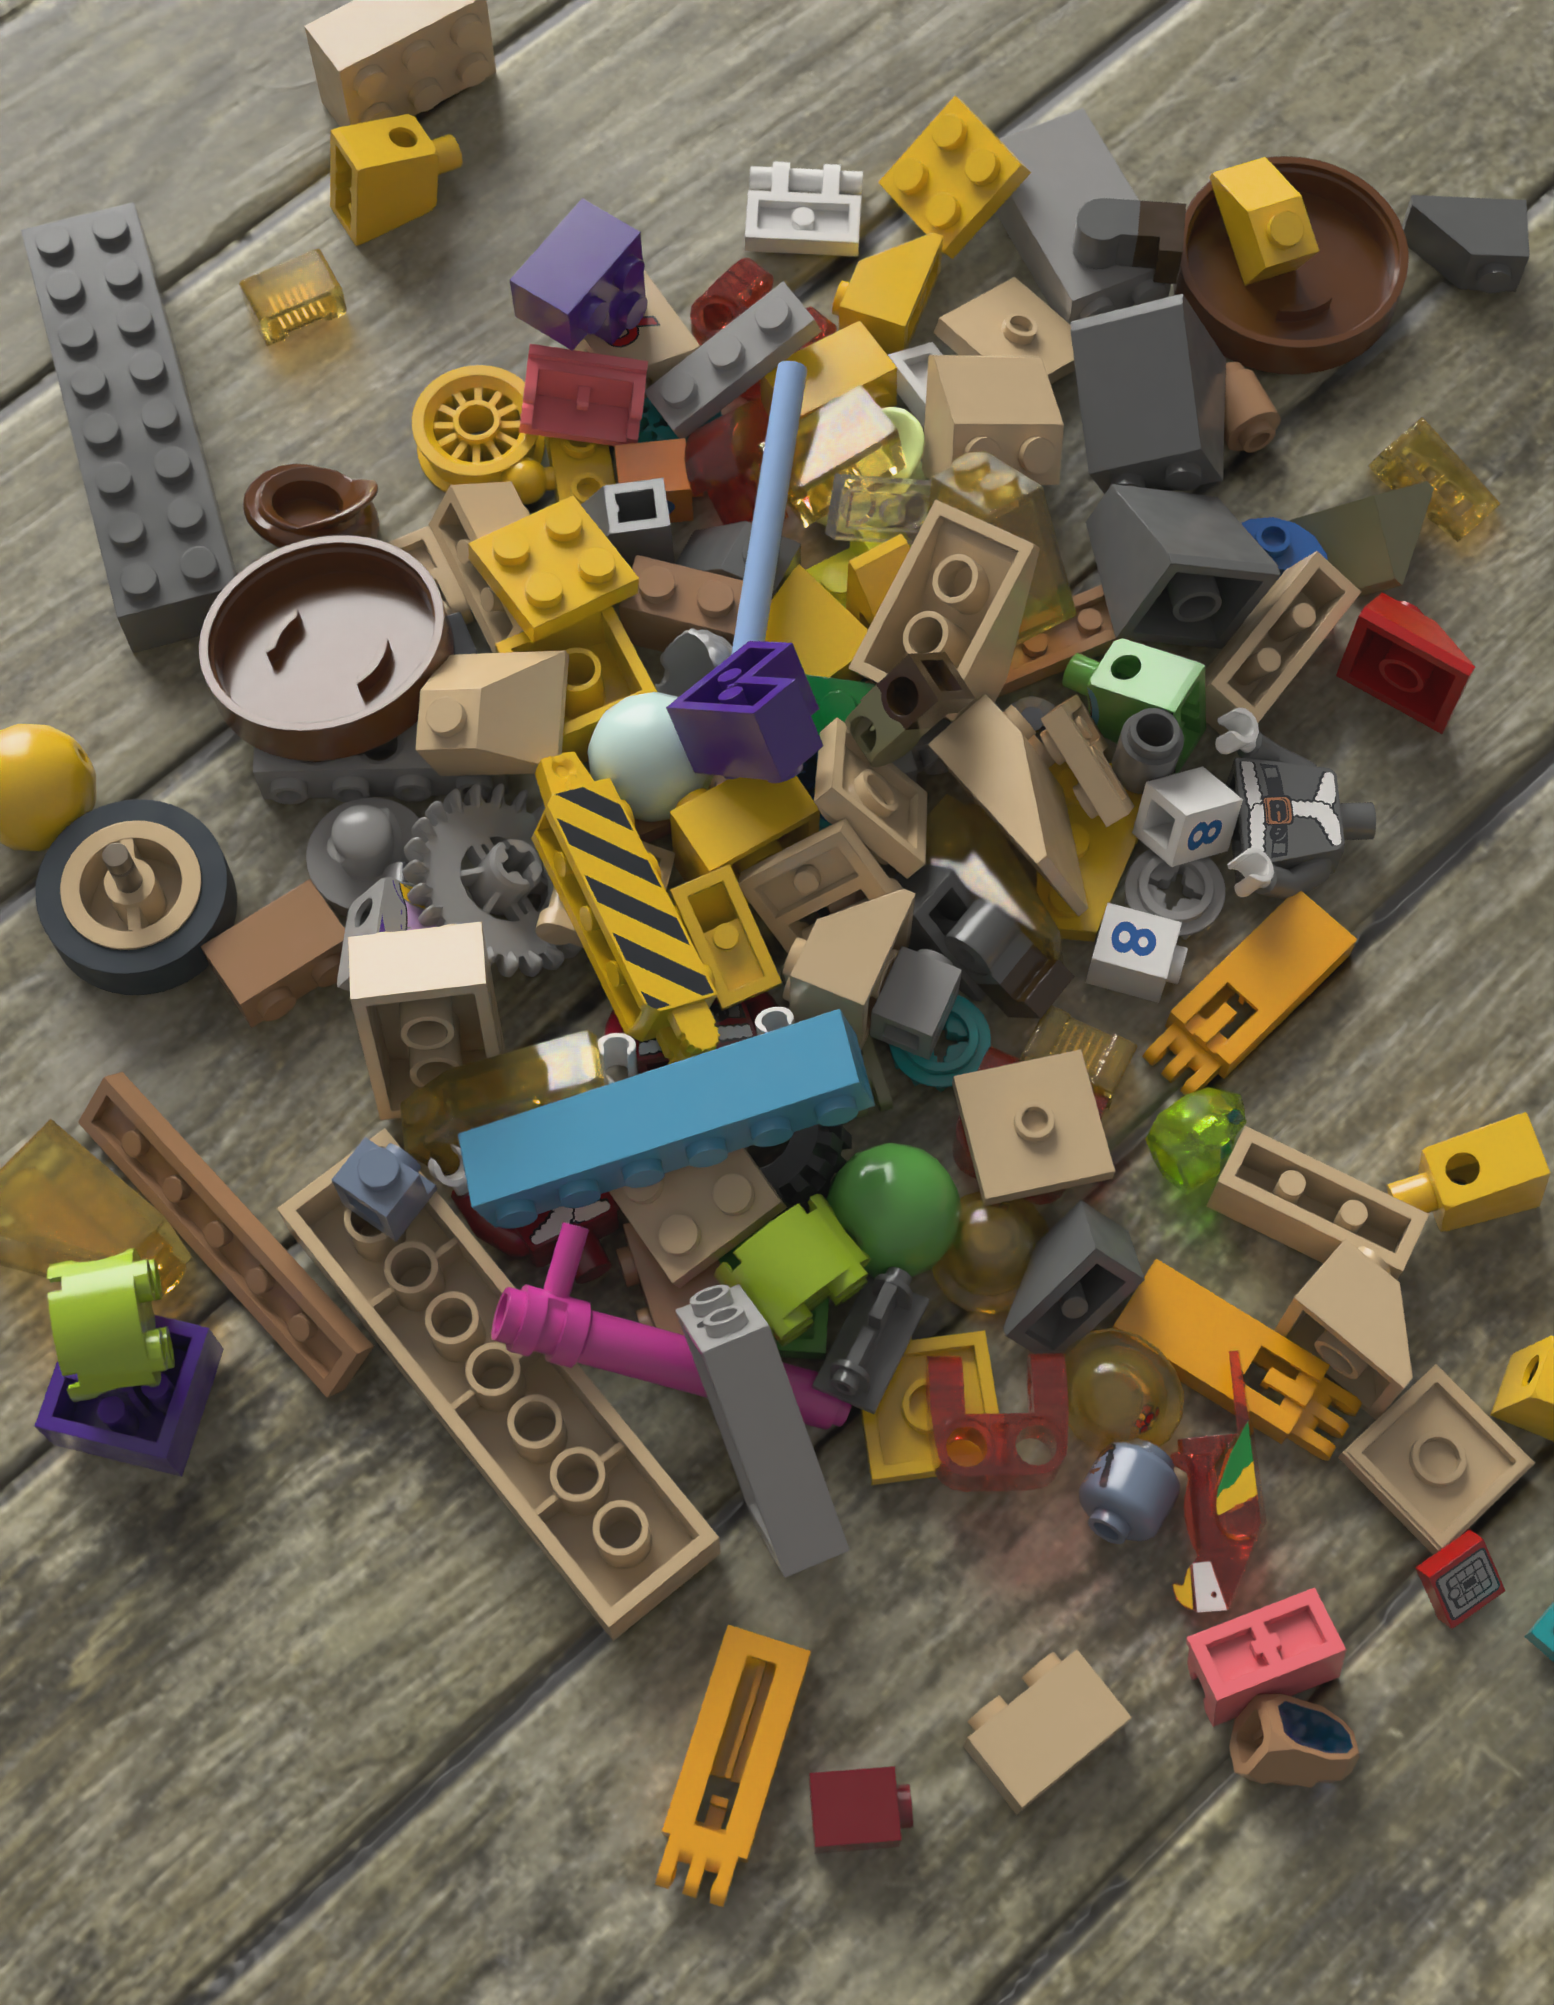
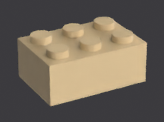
M354 0L304 26L321 102L340 127L405 114L414 116L434 108L439 102L468 87L480 84L485 78L497 72L487 0Z
M482 922L447 924L440 927L379 932L371 935L348 937L350 1001L380 1120L509 1105L505 1044Z

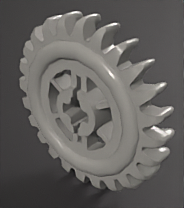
M479 783L474 784L468 790L464 797V803L462 802L460 791L454 789L446 796L443 804L441 801H434L427 808L425 817L418 819L412 826L414 838L404 847L405 856L411 862L405 866L402 873L405 880L415 884L407 894V897L412 904L425 906L426 908L418 917V920L423 926L436 925L437 927L447 924L482 922L490 967L493 962L496 963L502 976L511 977L518 967L523 974L530 977L536 976L542 967L547 970H557L563 963L564 958L575 957L582 947L571 943L565 945L550 944L539 938L535 932L539 914L543 909L548 908L554 887L531 840L545 810L544 803L532 814L526 812L528 791L522 790L511 802L510 806L506 805L503 797L505 787L502 783L498 784L491 791L486 803L482 798V787ZM466 854L474 868L461 871V861ZM464 886L469 887V891L471 893L473 900L481 908V910L467 896ZM529 894L541 895V904L537 912L527 898ZM489 913L505 915L508 921L496 919L489 915Z

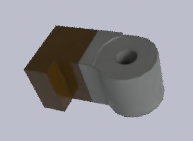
M1098 198L1088 201L1079 209L1076 218L1072 244L1073 255L1082 265L1092 269H1106L1115 264L1154 269L1153 282L1176 284L1183 254L1186 204Z
M979 898L975 900L944 940L948 950L962 964L961 968L1007 1017L1041 1019L1075 977L1058 959H1048L1021 931L1018 923L1011 915L998 905L985 899Z

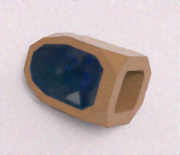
M1285 1694L1255 1695L1234 1720L1229 1744L1234 1772L1260 1784L1276 1783L1285 1786L1300 1785L1312 1788L1316 1783L1341 1781L1352 1773L1359 1759V1750L1354 1732L1342 1719L1323 1706Z

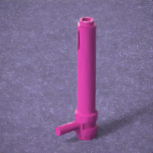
M565 1222L562 1223L543 1289L526 1284L521 1290L508 1286L504 1289L496 1308L491 1334L493 1340L506 1343L507 1351L527 1357L535 1351L545 1354V1360L549 1363L572 1368L576 1363L707 1398L684 1335L591 1310L588 1301L570 1297L589 1229ZM782 1362L804 1424L824 1430L829 1429L831 1425L842 1426L849 1415L851 1404L812 1388L819 1372Z

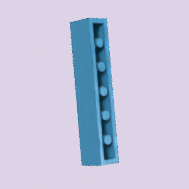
M837 1009L458 1133V1139L472 1208L495 1228H519L534 1222L538 1217L537 1214L562 1206L565 1208L585 1207L597 1202L602 1193L624 1186L630 1188L651 1186L664 1178V1173L689 1165L699 1168L713 1166L724 1161L728 1157V1153L751 1145L769 1147L781 1144L789 1140L793 1136V1132L817 1124L823 1126L844 1124L854 1119L858 1111L873 1107L875 1103L857 1035L842 1011Z

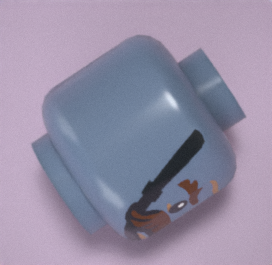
M1131 1438L1127 1442L1110 1443L1100 1452L1079 1489V1501L1086 1514L1090 1517L1088 1525L1093 1532L1114 1544H1123L1126 1539L1130 1541H1147L1159 1532L1180 1493V1483L1174 1472L1175 1464L1165 1451L1146 1440Z

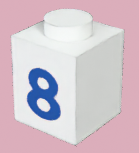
M1204 767L1147 781L1132 833L1171 867L1226 852L1231 842L1243 799Z
M1107 902L1086 983L1159 1003L1165 983L1170 982L1178 985L1188 948L1176 945L1182 922Z

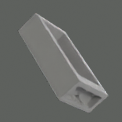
M739 1284L730 1288L727 1285H715L697 1292L690 1298V1304L675 1311L754 1526L784 1578L850 1551L769 1324Z

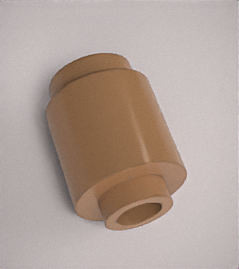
M1239 362L1226 363L1224 441L1229 449L1233 451L1244 450L1246 452H1254L1260 450L1275 437V430L1280 424L1281 417L1252 370L1245 369Z

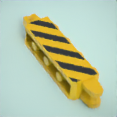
M574 751L541 759L536 768L535 777L545 810L531 840L625 1034L641 1042L656 1038L665 1058L670 1060L668 1064L715 1050L720 1042L718 1039L721 1034L718 1033L719 1028L714 1026L716 1021L709 1009L718 995L714 988L716 985L713 972L709 965L702 964L690 940L677 907L673 905L661 881L659 864L654 855L646 851L635 829V820L631 807L625 800L620 799L610 778L594 781Z

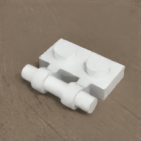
M773 162V167L751 166L745 227V251L858 257L861 196L859 195H862L863 172L841 171V165L824 164L823 170L790 168V162Z

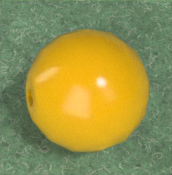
M16 724L0 730V843L13 850L42 851L49 849L51 844L67 826L93 810L97 798L96 772L84 749L70 735L50 725Z

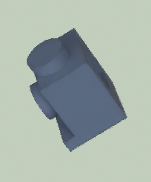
M366 1137L331 1179L345 1207L396 1242L437 1190V1186L418 1173L421 1169L420 1164L406 1151L392 1143H389L386 1148H381Z

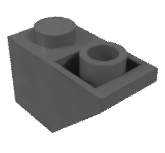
M664 478L604 485L581 504L631 568L633 567L636 555L675 564Z

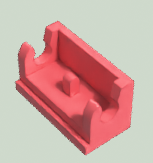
M530 344L519 433L610 446L638 443L648 361Z
M1315 1587L1191 1635L1186 1639L1189 1648L1187 1661L1189 1673L1192 1680L1199 1678L1205 1693V1712L1213 1727L1237 1718L1257 1694H1285L1293 1696L1340 1677L1346 1648Z

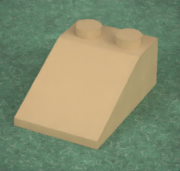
M935 499L849 669L878 684L910 653L946 652L975 699L959 713L947 714L944 719L953 723L984 694L995 703L1008 677L1040 548L1029 541Z
M984 694L928 745L978 807L1079 917L1088 909L1064 791L1049 770L1055 761L1044 744L1035 736L1036 732L1013 705H1010L1002 712Z

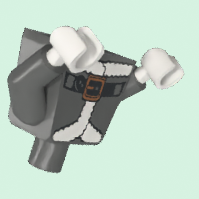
M1236 708L1218 718V724L1226 727L1229 732L1216 738L1215 746L1217 751L1227 755L1237 750L1238 755L1241 757L1234 759L1226 783L1228 788L1243 799L1231 838L1233 860L1227 864L1230 870L1234 869L1236 883L1234 889L1236 894L1240 897H1247L1255 891L1258 894L1283 901L1300 891L1307 894L1325 882L1329 875L1336 871L1344 852V840H1370L1374 838L1376 832L1374 804L1372 802L1340 803L1337 774L1330 768L1317 767L1315 763L1278 745L1260 733L1256 718L1247 709Z

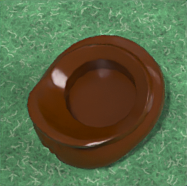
M288 464L263 472L249 485L244 494L243 511L248 524L262 539L277 548L324 536H359L377 540L379 533V517L376 507L372 502L378 493V484L373 480H354L336 470L308 464Z

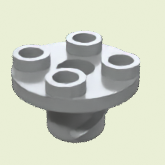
M383 798L352 800L326 814L313 830L306 852V863L310 878L323 899L338 914L347 917L351 904L377 881L384 878V870L388 865L402 861L411 862L405 856L404 847L414 838L412 826L419 818L402 804Z

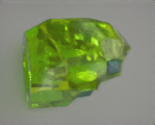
M1210 1087L1189 1093L1159 1113L1145 1139L1153 1161L1162 1176L1186 1195L1219 1175L1221 1162L1232 1153L1235 1137L1247 1123L1242 1096L1232 1091Z

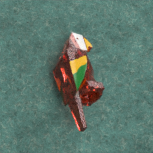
M1239 1350L1229 1351L1238 1434L1177 1439L1178 1452H1172L1170 1455L1174 1466L1187 1473L1188 1482L1184 1498V1518L1192 1547L1197 1553L1193 1564L1186 1570L1183 1584L1173 1583L1172 1587L1179 1603L1187 1609H1193L1196 1612L1223 1611L1231 1608L1261 1531L1267 1522L1253 1421H1251Z

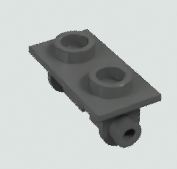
M889 1267L885 1274H878L876 1278L870 1275L867 1276L866 1280L868 1283L860 1290L812 1385V1388L871 1414H875L930 1302L929 1298L912 1292L909 1287L912 1281L911 1276L897 1267Z

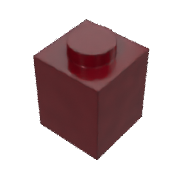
M895 1766L809 1773L814 1854L899 1847L902 1841L901 1829L913 1828L910 1784L897 1785Z

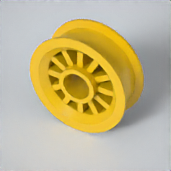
M464 366L437 377L418 397L412 413V432L417 444L418 459L424 474L441 491L446 493L450 485L501 482L502 471L511 468L524 457H530L540 463L542 462L545 449L544 436L519 433L525 382L517 375L494 366ZM486 431L483 434L472 435L474 432Z

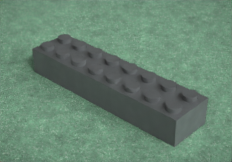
M132 202L22 229L21 233L116 615L132 653L200 636L210 607L237 573L151 252L135 203Z

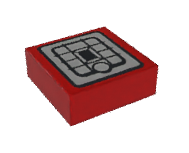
M1470 1529L1415 1567L1437 1618L1451 1629L1506 1591L1484 1539Z

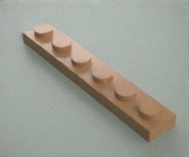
M123 1072L105 1076L78 1121L81 1127L327 1398L345 1390L374 1345Z

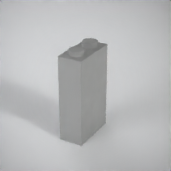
M1084 108L1000 138L1005 146L1030 170L1031 174L996 211V214L1049 306L1071 325V321L1169 296L1171 284L1153 282L1154 269L1119 266V264L1106 269H1092L1082 265L1073 255L1072 244L1076 218L1079 209L1086 202L1098 198L1139 200Z

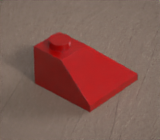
M1381 593L1364 606L1359 614L1336 676L1443 734L1475 666L1436 621L1425 616L1415 605L1406 601H1397Z

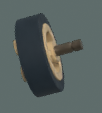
M133 799L98 807L76 819L59 834L51 844L40 865L36 882V906L40 922L65 964L82 980L99 989L116 994L148 995L176 988L193 979L209 966L201 946L234 926L237 913V892L232 873L216 838L199 819L172 804L155 800Z

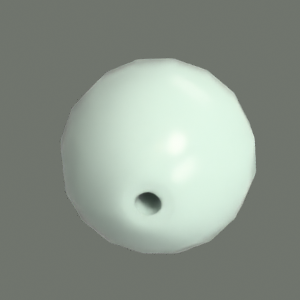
M650 692L626 697L606 710L591 737L588 746L591 777L594 781L610 778L620 799L625 800L631 807L634 819L647 822L670 819V811L675 809L678 802L684 796L700 788L708 790L714 775L694 773L666 709L669 704L678 698L676 696Z

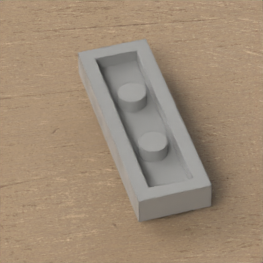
M783 281L645 390V394L678 438H686L777 367L780 362L786 360L819 334L821 329L815 319Z

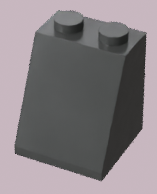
M1179 294L1071 321L1070 332L1088 471L1102 492L1105 494L1111 484L1165 491H1189L1196 489L1202 484L1223 480L1226 359L1185 296Z
M1111 484L1086 521L1116 639L1123 638L1127 640L1222 649L1280 576L1278 565L1216 496Z

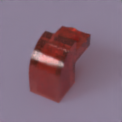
M760 398L741 405L691 433L686 442L685 469L694 496L707 491L723 525L744 521L753 522L769 416ZM785 510L784 519H786V518L789 517V515H788V513H787L786 510Z

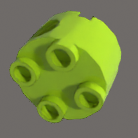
M822 1194L809 1197L810 1200L807 1203L810 1205L808 1208L810 1213L807 1214L798 1203L745 1241L733 1252L741 1262L734 1271L727 1262H723L713 1275L720 1285H727L729 1288L738 1284L741 1286L769 1324L773 1337L777 1339L782 1347L798 1338L815 1323L812 1320L813 1314L811 1312L828 1298L832 1300L835 1306H839L868 1283L866 1280L868 1273L864 1268L871 1258L845 1232L836 1218L833 1208Z
M131 1248L118 1255L97 1261L75 1262L69 1260L50 1264L47 1269V1279H49L50 1283L61 1282L62 1290L47 1293L58 1363L62 1377L77 1374L79 1382L69 1385L67 1392L74 1402L97 1398L100 1394L117 1388L141 1385L159 1386L161 1371L174 1368L175 1361L168 1327L156 1329L152 1301L162 1300L163 1297L156 1260H141L136 1249Z

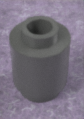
M1148 708L1132 715L1125 722L1111 765L1123 788L1143 795L1147 781L1173 775L1184 744L1183 732L1175 717L1165 710Z

